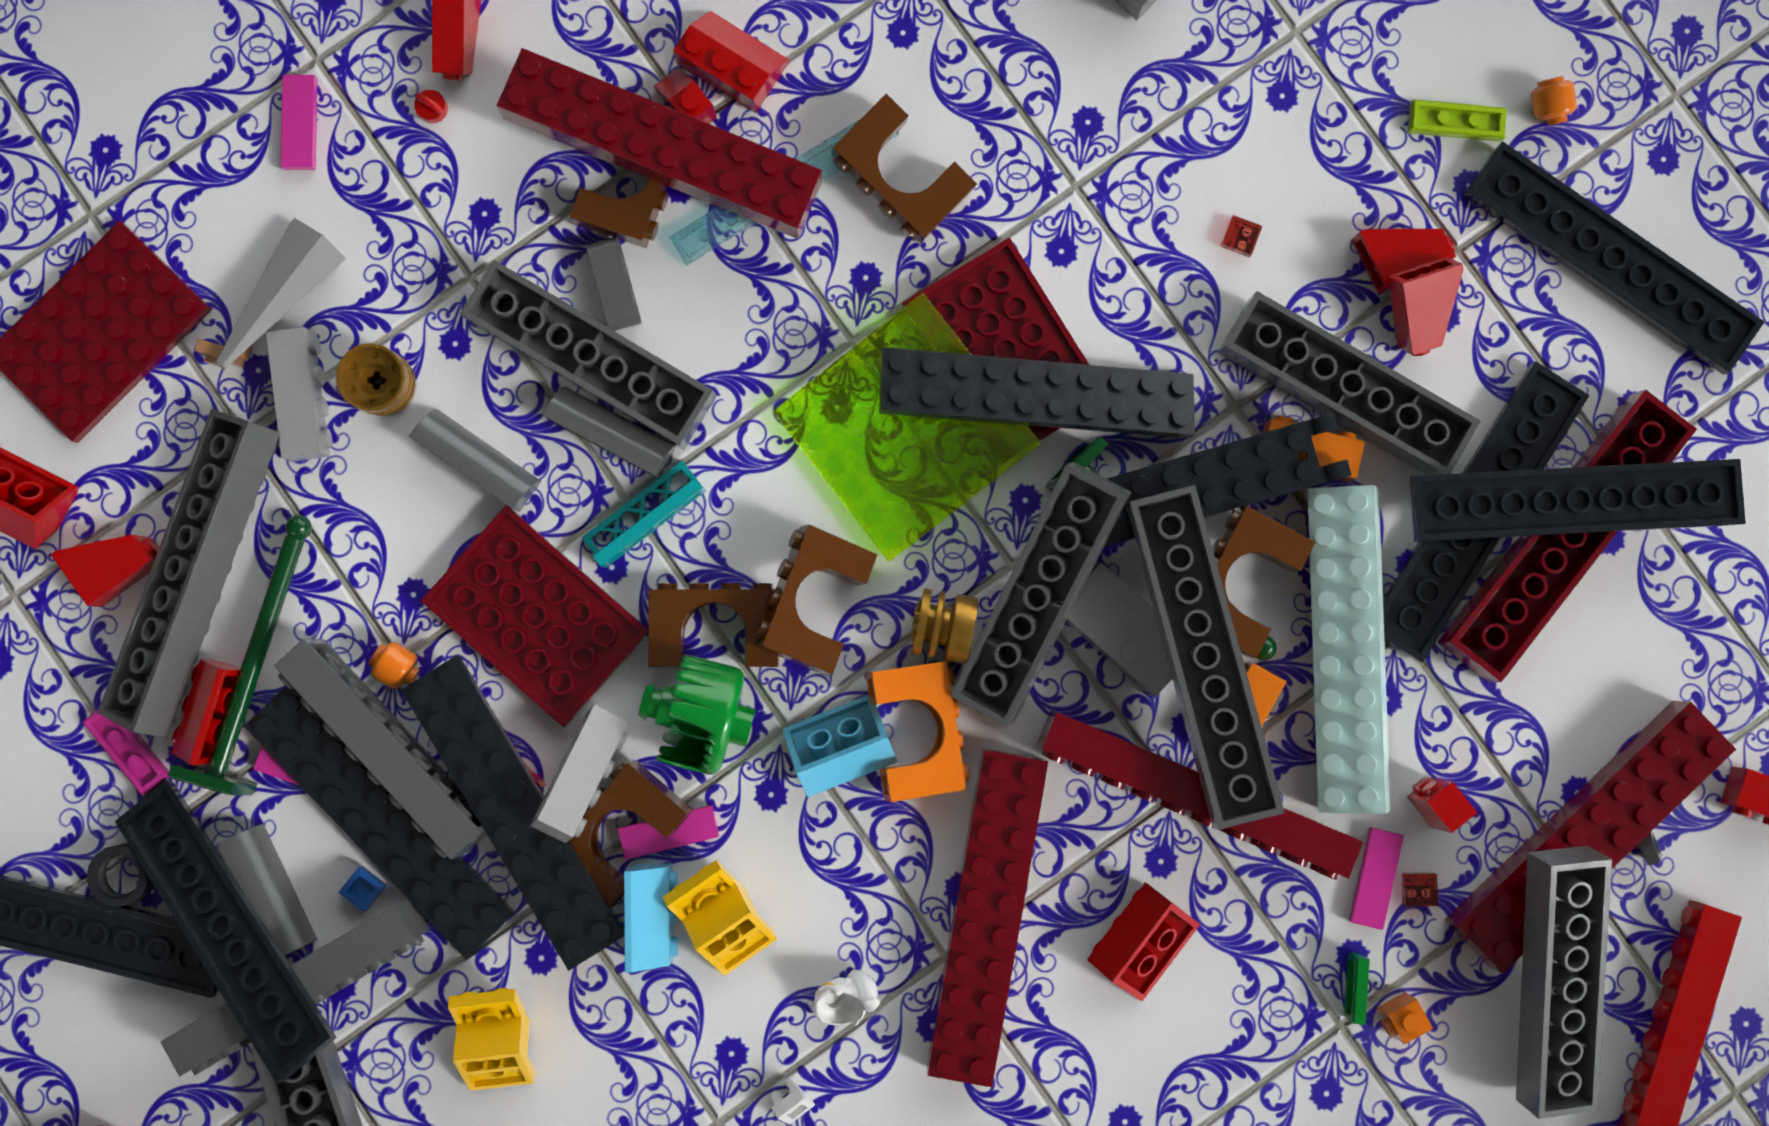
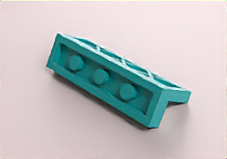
M682 460L581 538L593 552V557L601 567L607 568L701 496L706 490ZM680 471H683L690 482L678 491H670L671 479ZM666 483L665 490L658 489ZM650 494H665L663 503L652 511L645 510L646 498ZM641 502L640 509H633V507ZM627 512L639 513V521L628 530H620L621 517ZM616 521L615 529L607 528ZM602 531L613 532V541L601 550L592 540Z

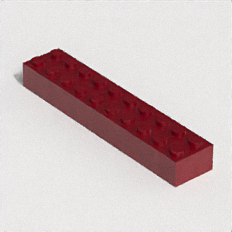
M521 48L496 105L504 120L797 239L800 236L822 183V170L524 48Z
M1645 389L1631 394L1625 399L1573 467L1669 463L1675 459L1697 428ZM1617 532L1518 537L1437 643L1487 682H1502Z
M1672 701L1444 920L1488 967L1504 974L1523 955L1527 852L1588 846L1611 858L1613 869L1737 749L1692 702Z
M1050 711L1036 746L1043 749L1042 756L1060 764L1063 763L1064 759L1073 762L1071 768L1091 777H1093L1096 771L1102 774L1100 780L1121 790H1123L1125 784L1132 787L1130 793L1152 803L1155 797L1162 799L1160 806L1183 816L1185 811L1188 810L1192 812L1190 815L1191 819L1214 828L1212 827L1197 771L1061 713ZM1285 808V813L1219 830L1244 842L1246 837L1249 836L1251 837L1250 844L1272 854H1275L1277 849H1280L1279 856L1303 867H1306L1307 863L1310 862L1309 869L1334 880H1337L1338 875L1349 879L1363 845L1361 840Z
M982 748L926 1066L927 1076L991 1088L993 1086L1049 762L1045 759Z

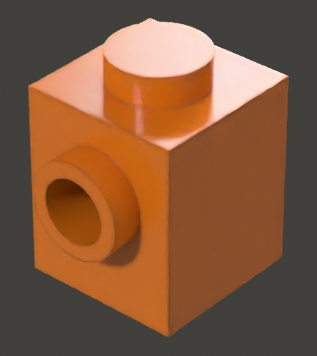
M1406 992L1377 1007L1383 1017L1381 1024L1390 1038L1395 1037L1403 1044H1407L1433 1029L1418 1000Z

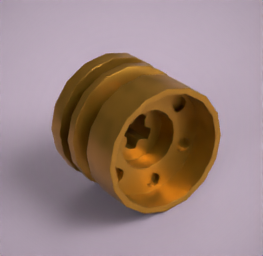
M373 343L357 345L347 351L338 363L335 375L337 388L344 400L359 410L381 417L395 415L405 409L414 397L416 379L413 369L408 361L385 346ZM383 377L386 379V384H381L380 388L375 386V381H379Z
M924 588L923 595L916 604L911 629L912 655L920 656L922 644L927 642L930 643L928 658H933L938 645L945 646V661L966 664L974 632L978 598L957 594L952 608L945 607L946 596L944 591H940L937 605L930 604L932 589Z

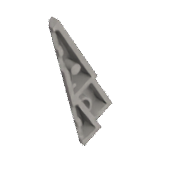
M294 218L278 244L215 363L222 370H225L346 258L321 233Z

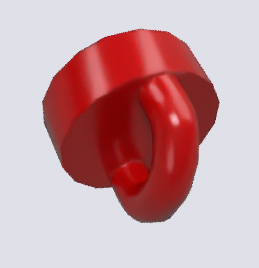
M425 90L415 94L414 108L423 121L438 123L446 117L448 104L438 91Z

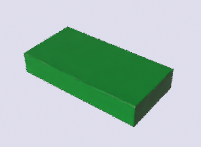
M1349 952L1344 1016L1353 1024L1365 1025L1370 959L1361 953Z

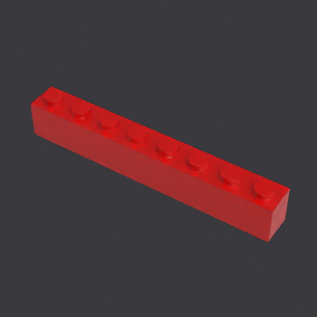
M1689 900L1688 906L1684 908L1681 914V929L1671 947L1672 958L1669 968L1664 971L1662 976L1663 987L1661 994L1653 1005L1652 1023L1650 1029L1643 1037L1644 1049L1640 1061L1634 1067V1081L1630 1093L1624 1099L1623 1117L1621 1123L1617 1126H1679L1740 927L1741 916Z

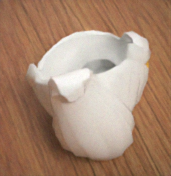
M852 970L846 978H836L819 987L814 994L815 999L812 1007L816 1017L825 1024L839 1026L854 1024L856 1026L863 1019L866 1012H873L879 1006L877 985L874 979L862 970Z

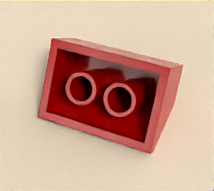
M712 11L691 23L673 50L678 65L757 113L790 62L785 56Z
M0 447V532L36 549L58 531L78 493V486Z
M200 659L199 664L194 667L191 674L193 684L190 693L182 703L181 712L183 716L180 726L174 730L172 735V744H174L172 754L195 766L209 763L241 667L213 659Z
M1145 882L1134 893L1130 903L1121 915L1115 918L1112 927L1106 935L1094 946L1087 961L1114 984L1140 1001H1143L1200 924Z

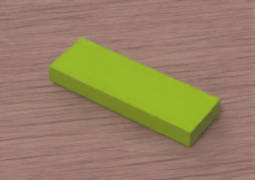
M1413 99L1410 102L1408 133L1501 142L1505 139L1507 108Z

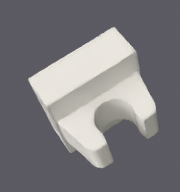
M788 1080L785 1083L789 1088V1094L783 1098L779 1092L773 1091L771 1097L774 1103L772 1110L776 1117L790 1125L815 1106V1103L808 1093L804 1092L795 1082Z

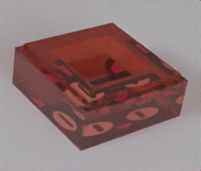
M1233 215L1220 247L1250 257L1262 226Z
M1402 873V905L1438 906L1437 873Z

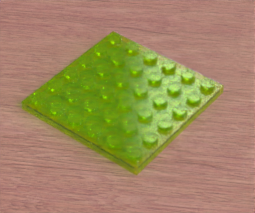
M923 292L773 411L888 562L894 560L1041 445L1027 425L879 414L880 351L882 347L971 355Z

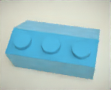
M869 694L782 728L796 774L807 797L898 762L877 706L870 705Z
M672 863L633 864L624 871L625 972H637L670 966L673 962V957L679 954V938L673 937V924H678V917L666 907L662 898L678 885V872L673 871Z

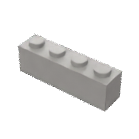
M305 327L266 332L278 432H280L281 458L296 462L330 457L329 448L332 447L333 441L330 430L326 428L325 416H328L329 409L326 399L322 396L321 385H324L325 377L322 368L318 364L317 354L321 353L319 338Z
M595 704L586 712L530 826L564 843L572 839L573 836L577 838L580 836L587 822V819L583 818L587 807L593 808L600 796L601 790L597 789L601 778L607 779L615 764L611 760L615 750L620 751L627 740L628 734L624 731L629 723L628 721Z

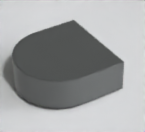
M1651 831L1639 843L1647 865L1660 863L1662 858L1657 840Z

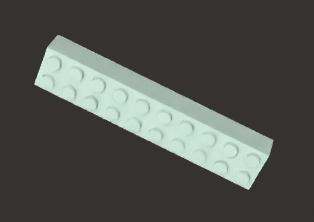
M1375 485L1308 489L1309 539L1315 542L1310 552L1318 813L1387 814L1391 810L1379 488Z

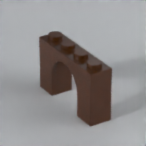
M886 93L833 147L831 155L834 159L832 161L844 174L849 172L857 180L855 184L866 196L872 194L880 202L878 207L888 218L891 219L894 216L902 224L900 228L912 241L917 239L922 243L973 191L977 183L954 161L930 187L923 191L904 193L888 185L880 173L878 155L887 142L906 124L909 115Z
M649 179L646 186L639 193L623 199L611 198L579 188L570 219L577 227L609 237L617 236L619 240L647 248L649 240L653 241L658 231L659 223L656 222L659 210L664 211L667 205V186Z
M1243 506L1230 512L1224 525L1227 527L1223 538H1218L1212 548L1241 654L1246 657L1257 658L1271 629L1242 614L1231 604L1225 587L1227 573L1238 558L1248 553L1260 555L1291 572L1301 571L1315 542L1251 507Z
M808 524L795 529L790 537L788 546L791 547L788 558L784 559L778 568L777 577L780 579L776 589H772L767 597L765 606L768 607L764 620L761 619L755 628L754 637L756 641L754 646L820 674L833 675L844 644L816 633L804 625L796 610L797 590L801 582L815 571L828 573L856 586L867 584L878 554Z
M673 583L657 584V590H649L648 667H680V663L684 661L682 658L685 656L686 625L690 617L698 609L709 604L727 605L734 609L741 617L746 634L745 667H780L779 656L754 646L756 641L754 631L758 622L765 618L768 610L765 603L770 591L773 589V584L754 583L753 589H741V584L722 583L721 589H709V584L691 583L689 584V589H677V584Z
M637 760L627 764L622 762L612 772L610 777L613 781L606 789L604 787L599 789L601 793L597 802L583 816V818L587 819L582 833L578 838L573 836L570 839L611 908L624 895V875L604 858L598 845L599 827L606 815L613 810L634 812L667 839L678 830L694 810Z

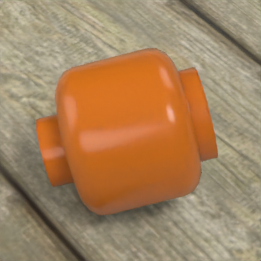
M1564 76L1537 82L1538 87L1531 92L1534 117L1537 120H1547L1548 126L1568 121L1567 115L1577 109L1573 82L1564 80Z
M391 642L388 645L382 643L368 663L372 667L371 676L391 689H398L403 684H411L420 672L415 667L418 662L417 655L396 642Z

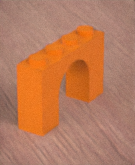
M947 661L865 673L870 705L903 700L916 701L930 711L937 727L935 744L930 753L922 760L911 764L880 769L884 801L896 802L966 790L965 782L969 781V772L966 763H962L961 750L964 749V739L962 732L957 730L956 718L959 717V706L957 700L950 696L952 693L951 686H954V673L952 668L948 667Z

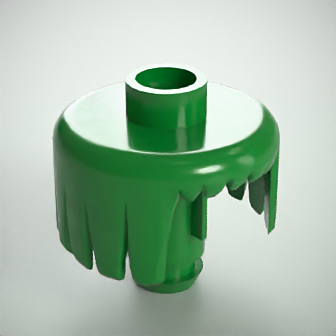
M684 656L682 658L684 661L680 663V667L687 670H678L676 679L690 684L677 683L673 685V688L665 686L663 690L655 689V684L647 685L643 693L638 716L646 721L647 717L653 718L656 725L668 727L670 732H674L663 735L662 740L674 747L661 746L659 748L661 755L656 756L659 762L707 775H714L722 768L728 743L746 747L755 709L739 705L745 677L741 669L694 656Z

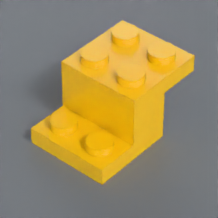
M717 859L711 864L704 866L685 882L675 886L672 891L662 897L666 907L682 921L696 951L724 976L777 940L773 929L758 915L745 888Z
M498 988L490 992H464L461 995L449 996L448 1009L456 1023L453 1062L469 1091L534 1084L535 1071L527 1057L530 1020L516 990Z

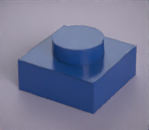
M362 865L357 868L338 893L364 913L372 906L387 887V884Z

